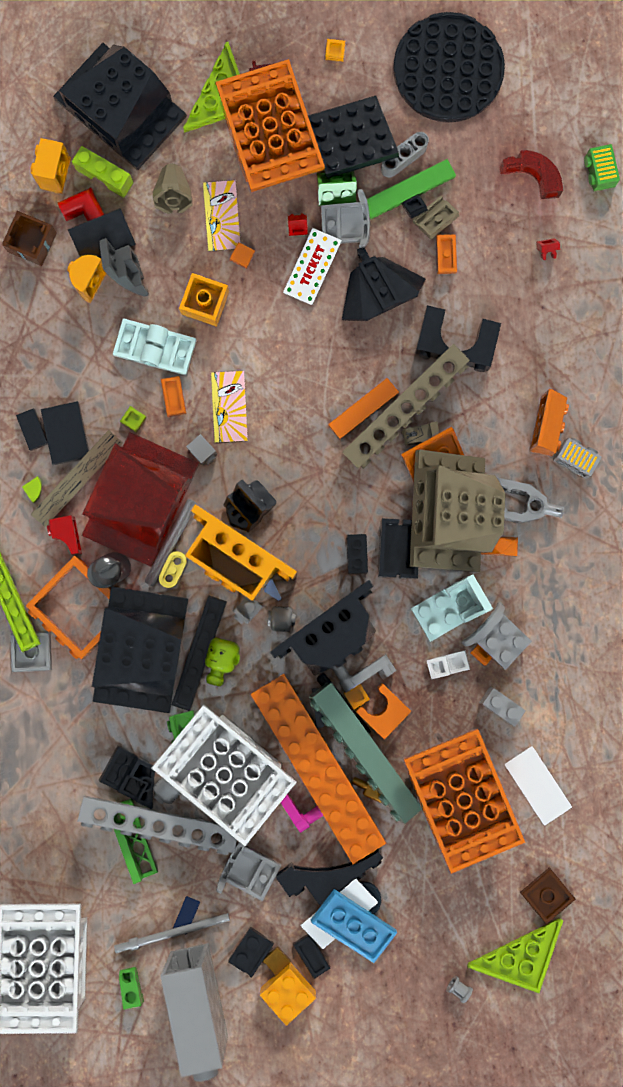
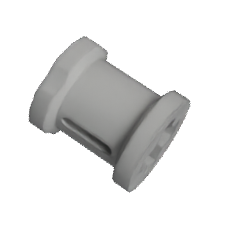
M455 976L449 982L446 991L448 993L452 992L460 998L462 1003H465L471 996L473 989L470 986L464 985L459 981V977Z

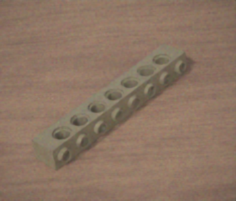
M453 344L342 453L357 468L361 466L364 469L371 462L369 458L374 453L378 455L385 448L383 444L387 440L391 442L399 435L398 429L402 426L406 428L413 421L411 417L415 413L419 415L427 408L424 404L429 399L433 402L441 394L439 390L443 386L447 388L455 381L452 377L457 372L461 375L469 367L467 363L470 360ZM445 363L453 365L451 373L444 371L443 365ZM432 376H436L439 379V385L436 387L431 386L429 383V379ZM423 390L426 394L425 399L418 400L415 397V392ZM404 403H409L412 407L411 412L408 414L403 413L401 410V406ZM394 416L397 418L398 424L396 427L388 425L387 420L389 417ZM376 430L384 432V438L380 441L373 437V433ZM362 443L370 445L371 450L368 454L360 452L359 447Z

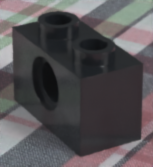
M367 534L347 535L348 574H367Z

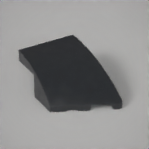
M117 746L100 776L99 782L117 790L119 793L149 809L153 808L155 771L152 767L154 765Z

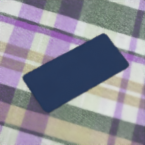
M188 896L185 897L173 929L192 923L200 901Z

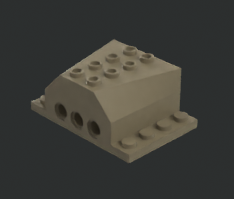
M416 450L410 567L480 572L481 553L492 552L504 532V489L495 475L485 474V458Z

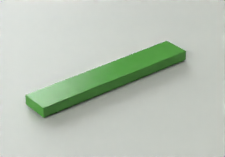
M448 159L368 198L370 220L401 205L402 202L418 194L421 195L455 178L456 174Z

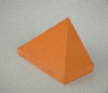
M501 536L492 552L481 553V555L517 557L518 537Z

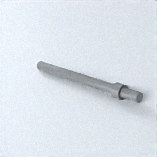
M229 913L139 939L138 937L131 938L128 942L114 945L116 953L130 949L134 951L140 949V946L230 921Z

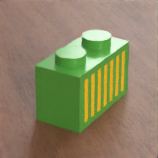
M612 144L590 148L584 157V164L589 171L588 181L590 186L592 185L593 192L616 187L620 177Z

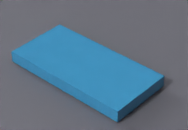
M335 889L311 918L312 924L375 963L397 934L395 928Z

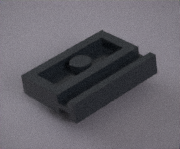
M250 926L228 962L252 978L274 945V942L268 940Z

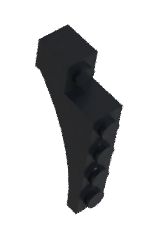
M379 849L354 864L348 862L337 866L317 868L296 866L291 862L277 873L276 879L289 897L299 895L304 891V886H306L320 905L334 889L342 891L354 879L359 880L364 877L365 871L372 867L374 869L382 863L381 859H383V856Z

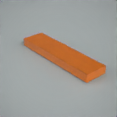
M386 378L329 423L328 426L341 440L399 394V391Z

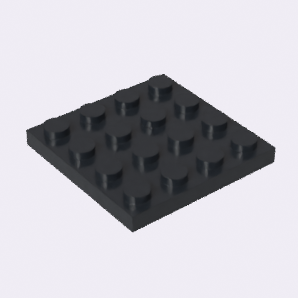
M376 95L308 115L325 165L324 173L327 179L399 158V151Z

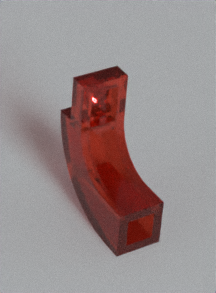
M521 150L517 158L511 156L502 160L500 174L522 172L531 175L539 185L541 199L559 198L562 194L563 183L561 175L554 163L546 156L534 151Z

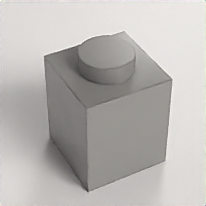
M201 434L186 446L202 466L205 464L210 465L216 459L215 455L217 452Z

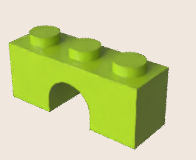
M83 146L80 147L72 160L76 171L90 179L94 177L99 179L110 191L122 198L126 196L133 185L132 177L128 172Z

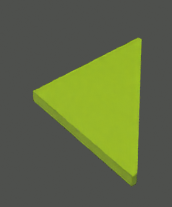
M228 42L225 43L221 55L218 57L197 102H195L186 124L183 126L184 133L225 119L216 82L240 74Z
M558 918L469 962L467 967L540 993L563 920Z

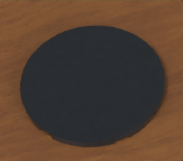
M442 12L432 14L428 18L417 21L408 29L397 46L393 72L400 95L414 111L426 118L439 122H459L480 114L493 102L503 82L505 61L502 48L499 46L496 36L487 26H483L475 18L462 13Z

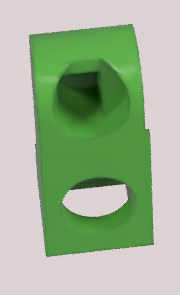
M132 967L120 970L119 981L123 1010L141 1006L144 998L141 992L137 968Z

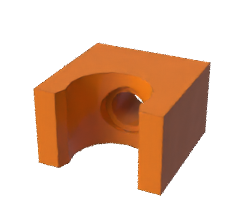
M381 683L377 688L386 698L384 710L378 714H371L364 707L359 706L355 711L385 740L410 714L411 710Z

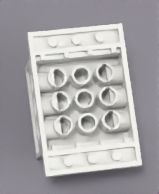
M205 705L201 707L152 767L155 772L244 846L296 784V781L281 769L282 763L223 714L218 717Z
M0 904V1034L77 1033L78 1009L85 1000L87 917L81 918V904Z

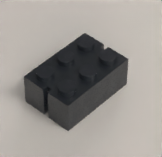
M382 518L380 523L378 577L396 578L399 575V579H418L419 567H410L412 520L403 519L401 525H398L400 519Z

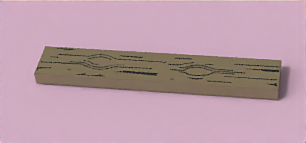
M108 430L30 515L46 527L49 524V520L53 519L123 442Z

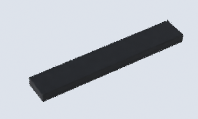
M208 595L171 704L172 706L187 711L191 710L206 666L205 658L209 644L216 636L227 601Z

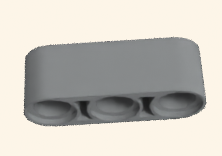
M417 132L397 146L399 158L382 162V174L385 177L391 178L421 157L427 150L429 142L427 134ZM422 142L423 146H418L415 143ZM401 153H407L409 156L403 157ZM390 163L394 165V167L388 168L386 167V164Z

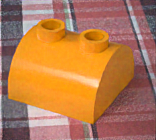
M84 255L74 262L71 261L67 269L71 283L85 301L91 303L107 274L102 268V259L94 255Z

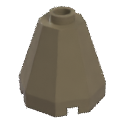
M173 163L167 164L162 168L153 190L155 208L167 214L173 213V210L183 213L193 206L191 189L180 166Z

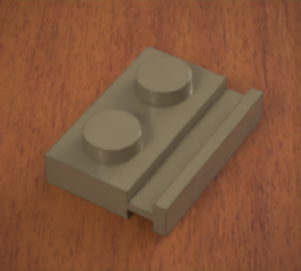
M440 196L427 207L428 211L413 218V223L427 237L433 239L459 217V211Z

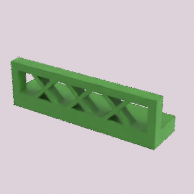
M131 798L120 802L134 806ZM117 813L113 819L116 823H122L125 820V816ZM139 817L135 818L133 824L137 827H142ZM114 829L133 884L141 882L145 877L158 873L147 839L137 838L139 835L137 833L136 836L121 834V830ZM135 841L144 845L145 849L142 855L134 851ZM142 859L150 862L152 870L142 873L140 868Z

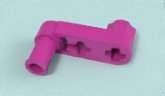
M289 794L280 802L300 833L311 827L310 824L323 816L318 806L305 814H301Z

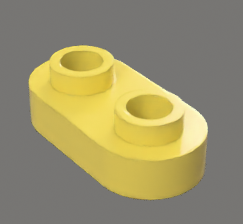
M175 551L168 556L159 575V582L163 587L173 588L178 584L187 565V558L183 553ZM176 558L181 559V563L179 565H176L174 563V560ZM168 575L173 577L171 582L166 581Z

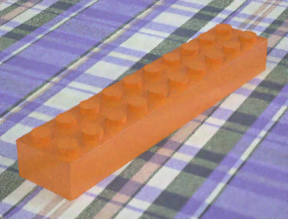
M285 673L252 692V698L352 864L385 845V838Z

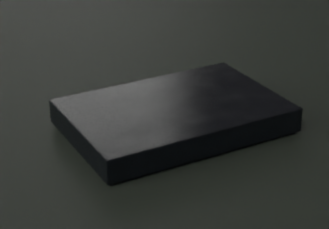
M121 208L68 229L80 257L94 255L101 258L99 241L107 238L115 250L127 245L130 247L136 245Z
M76 401L41 409L52 465L82 459L89 452L79 402Z

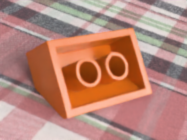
M548 389L541 396L530 447L531 452L553 456L560 450L561 441L559 436L564 431L565 422H563V417L568 412L569 404H566L567 397L555 390Z

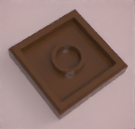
M550 867L520 892L546 925L576 900Z

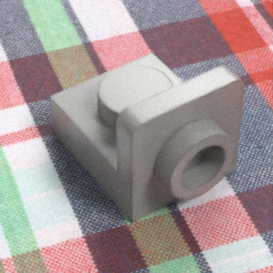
M246 597L233 610L235 613L233 617L241 624L243 622L248 624L263 606L255 599L252 601Z

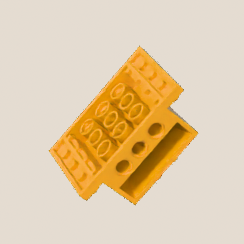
M196 504L191 509V512L194 514L193 518L203 525L204 528L185 556L204 568V574L219 582L222 580V586L234 593L237 590L252 601L260 590L267 586L276 572L278 576L287 582L289 579L294 581L297 576L296 570Z

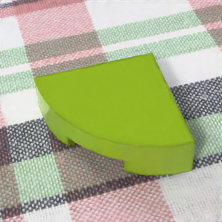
M39 476L22 486L32 503H35L41 494L42 481Z

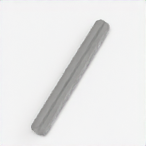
M191 499L186 501L150 569L145 583L154 586L168 556L172 553L192 515L191 509L195 504L197 505L195 501Z

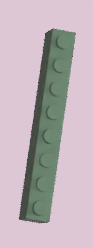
M326 682L308 696L311 700L310 705L316 712L319 711L323 716L321 718L323 723L328 728L331 727L335 732L333 736L338 743L342 742L346 749L344 751L347 756L356 761L357 765L355 766L362 775L365 774L369 779L367 781L368 785L373 790L378 791L380 794L379 800L384 806L388 805L391 809L390 815L396 822L400 821L405 824L423 809L333 684Z

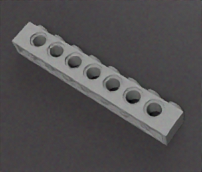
M83 796L78 822H81V826L92 828L93 825L101 826L100 829L112 832L113 829L121 830V834L132 836V833L140 834V838L149 840L152 837H157L163 843H171V840L179 842L178 845L183 847H190V844L197 845L199 850L209 851L210 848L216 849L217 853L228 855L229 852L234 853L237 841L236 838L216 822L89 796ZM102 809L106 815L103 819L99 820L95 818L94 812ZM117 813H122L125 816V820L122 823H116L113 818ZM142 817L145 820L142 827H135L133 824L135 818ZM161 821L164 823L161 831L153 829L155 822ZM181 825L183 832L180 835H174L172 833L174 826ZM195 829L202 830V836L199 839L192 838V832ZM214 833L221 834V839L217 843L211 842V836Z

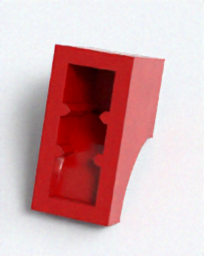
M69 515L50 519L49 525H47L49 536H52V539L62 540L68 546L71 555L82 554L76 518Z

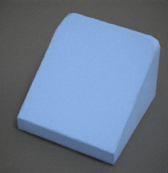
M271 578L264 592L281 601L282 598Z

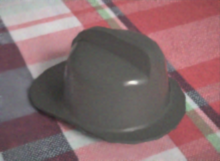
M108 553L90 564L87 576L94 586L108 588L129 576L131 563L121 553Z

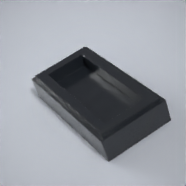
M34 408L16 415L30 451L48 445Z
M309 934L293 943L314 979L331 969L317 943Z

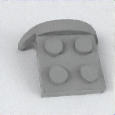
M362 189L357 190L360 202L321 205L322 232L342 240L340 244L360 242L359 248L367 246L370 238V213L368 201Z
M499 602L485 622L469 637L464 639L462 644L470 646L477 643L506 670L532 641L503 614L505 606Z
M239 842L221 873L216 891L222 893L226 882L263 901L281 868V864Z

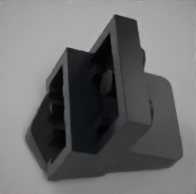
M242 479L236 484L233 492L226 497L223 505L226 508L230 525L249 533L261 522L263 516L276 505V500L259 481L255 480L250 484H246Z

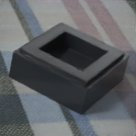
M419 194L402 202L404 210L411 219L428 211L426 204Z

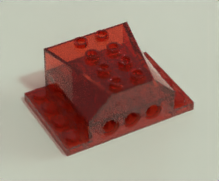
M129 432L123 447L116 443L114 444L82 513L89 520L81 536L152 567L199 463Z

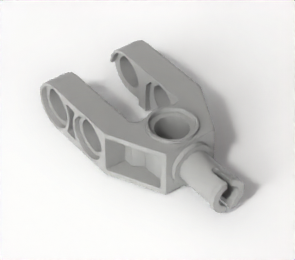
M497 478L505 492L527 497L524 512L515 513L505 509V521L520 524L540 519L545 514L562 518L564 506L549 504L547 497L530 484ZM531 502L538 504V511H533L530 508Z

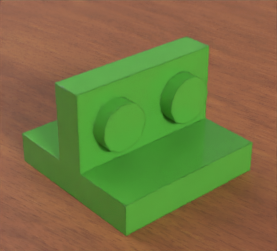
M354 171L328 179L325 173H317L319 206L356 202L357 181Z

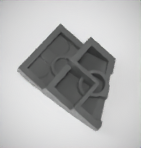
M107 238L100 240L103 270L115 282L127 290L144 297L148 296L149 292L142 284L144 276L138 257L131 247L127 245L115 250Z

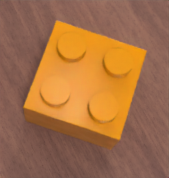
M40 138V142L35 148L36 159L35 163L33 162L31 165V174L40 189L63 194L71 158L62 142Z
M192 273L179 307L181 315L217 327L229 295L228 285Z
M290 962L279 974L274 975L261 987L260 996L287 1026L316 999V990Z

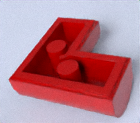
M91 187L58 202V206L66 221L84 214L87 221L104 215Z

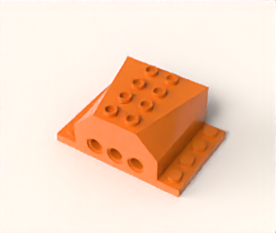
M289 59L216 82L229 135L241 172L246 182H248L251 192L325 169Z
M474 729L404 759L412 785L451 874L525 843L478 729Z

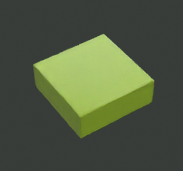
M130 406L120 422L137 433L147 417Z

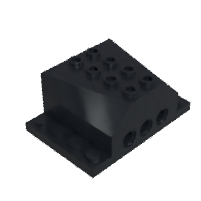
M103 42L53 96L60 105L137 171L187 117L186 113L172 102L168 89L147 65L124 46L113 44L109 48Z
M370 580L365 582L270 651L274 659L277 656L282 659L291 652L290 647H292L314 676L334 666L339 668L347 662L345 658L350 654L355 656L363 650L362 646L376 632L369 620L370 615L359 601L373 593L370 590L374 587Z
M111 587L109 604L104 609L92 687H95L92 702L170 713L189 598Z

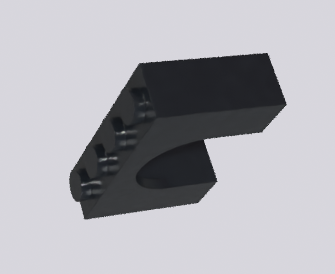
M427 305L415 354H419V357L438 359L449 349L441 337L445 309ZM482 319L475 345L468 350L462 351L470 360L467 365L473 367L475 371L485 372L491 368L501 323Z

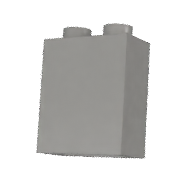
M209 943L171 951L160 976L181 1077L193 1075L194 1081L197 1082L212 1079L218 1074L217 1069L223 1067L228 1040Z

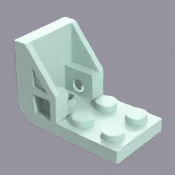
M469 575L410 609L431 642L460 624L477 618L493 608L474 575Z

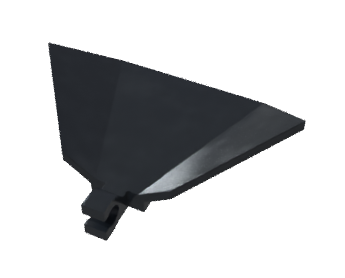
M365 247L357 249V256L361 262L350 273L342 320L368 321L418 297L426 278L385 257L376 258V256L370 258Z

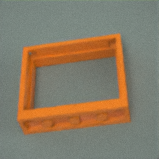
M74 556L37 593L26 607L29 609L28 613L34 619L39 618L43 622L42 627L49 633L52 631L57 636L55 639L62 646L66 644L71 649L69 653L74 658L82 660L99 644L101 631L81 650L36 606L74 566L88 579L87 571L89 566L78 556ZM110 587L98 588L108 599L110 598Z

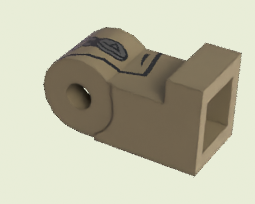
M437 421L402 430L405 446L419 445L439 434Z

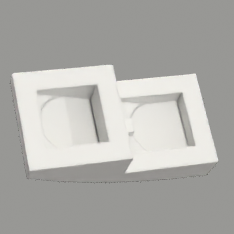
M466 650L427 660L431 679L470 670Z

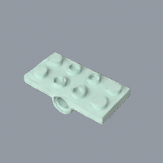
M123 318L113 356L187 376L197 339L171 332L159 325L150 324L149 326Z

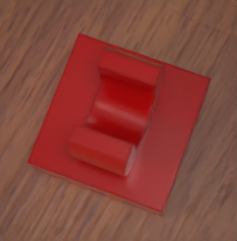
M301 213L300 215L291 214L288 216L289 236L308 235L307 215Z
M555 238L536 241V248L541 252V258L546 260V254L551 252V257L555 259L557 257L556 250H560V242Z

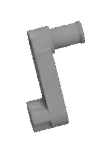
M386 654L354 675H350L344 665L339 668L336 666L332 667L345 693L375 673H378L383 680L397 671Z

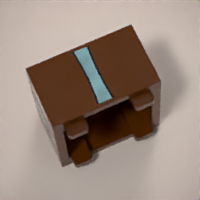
M17 211L2 246L8 253L42 266L57 232L51 224Z

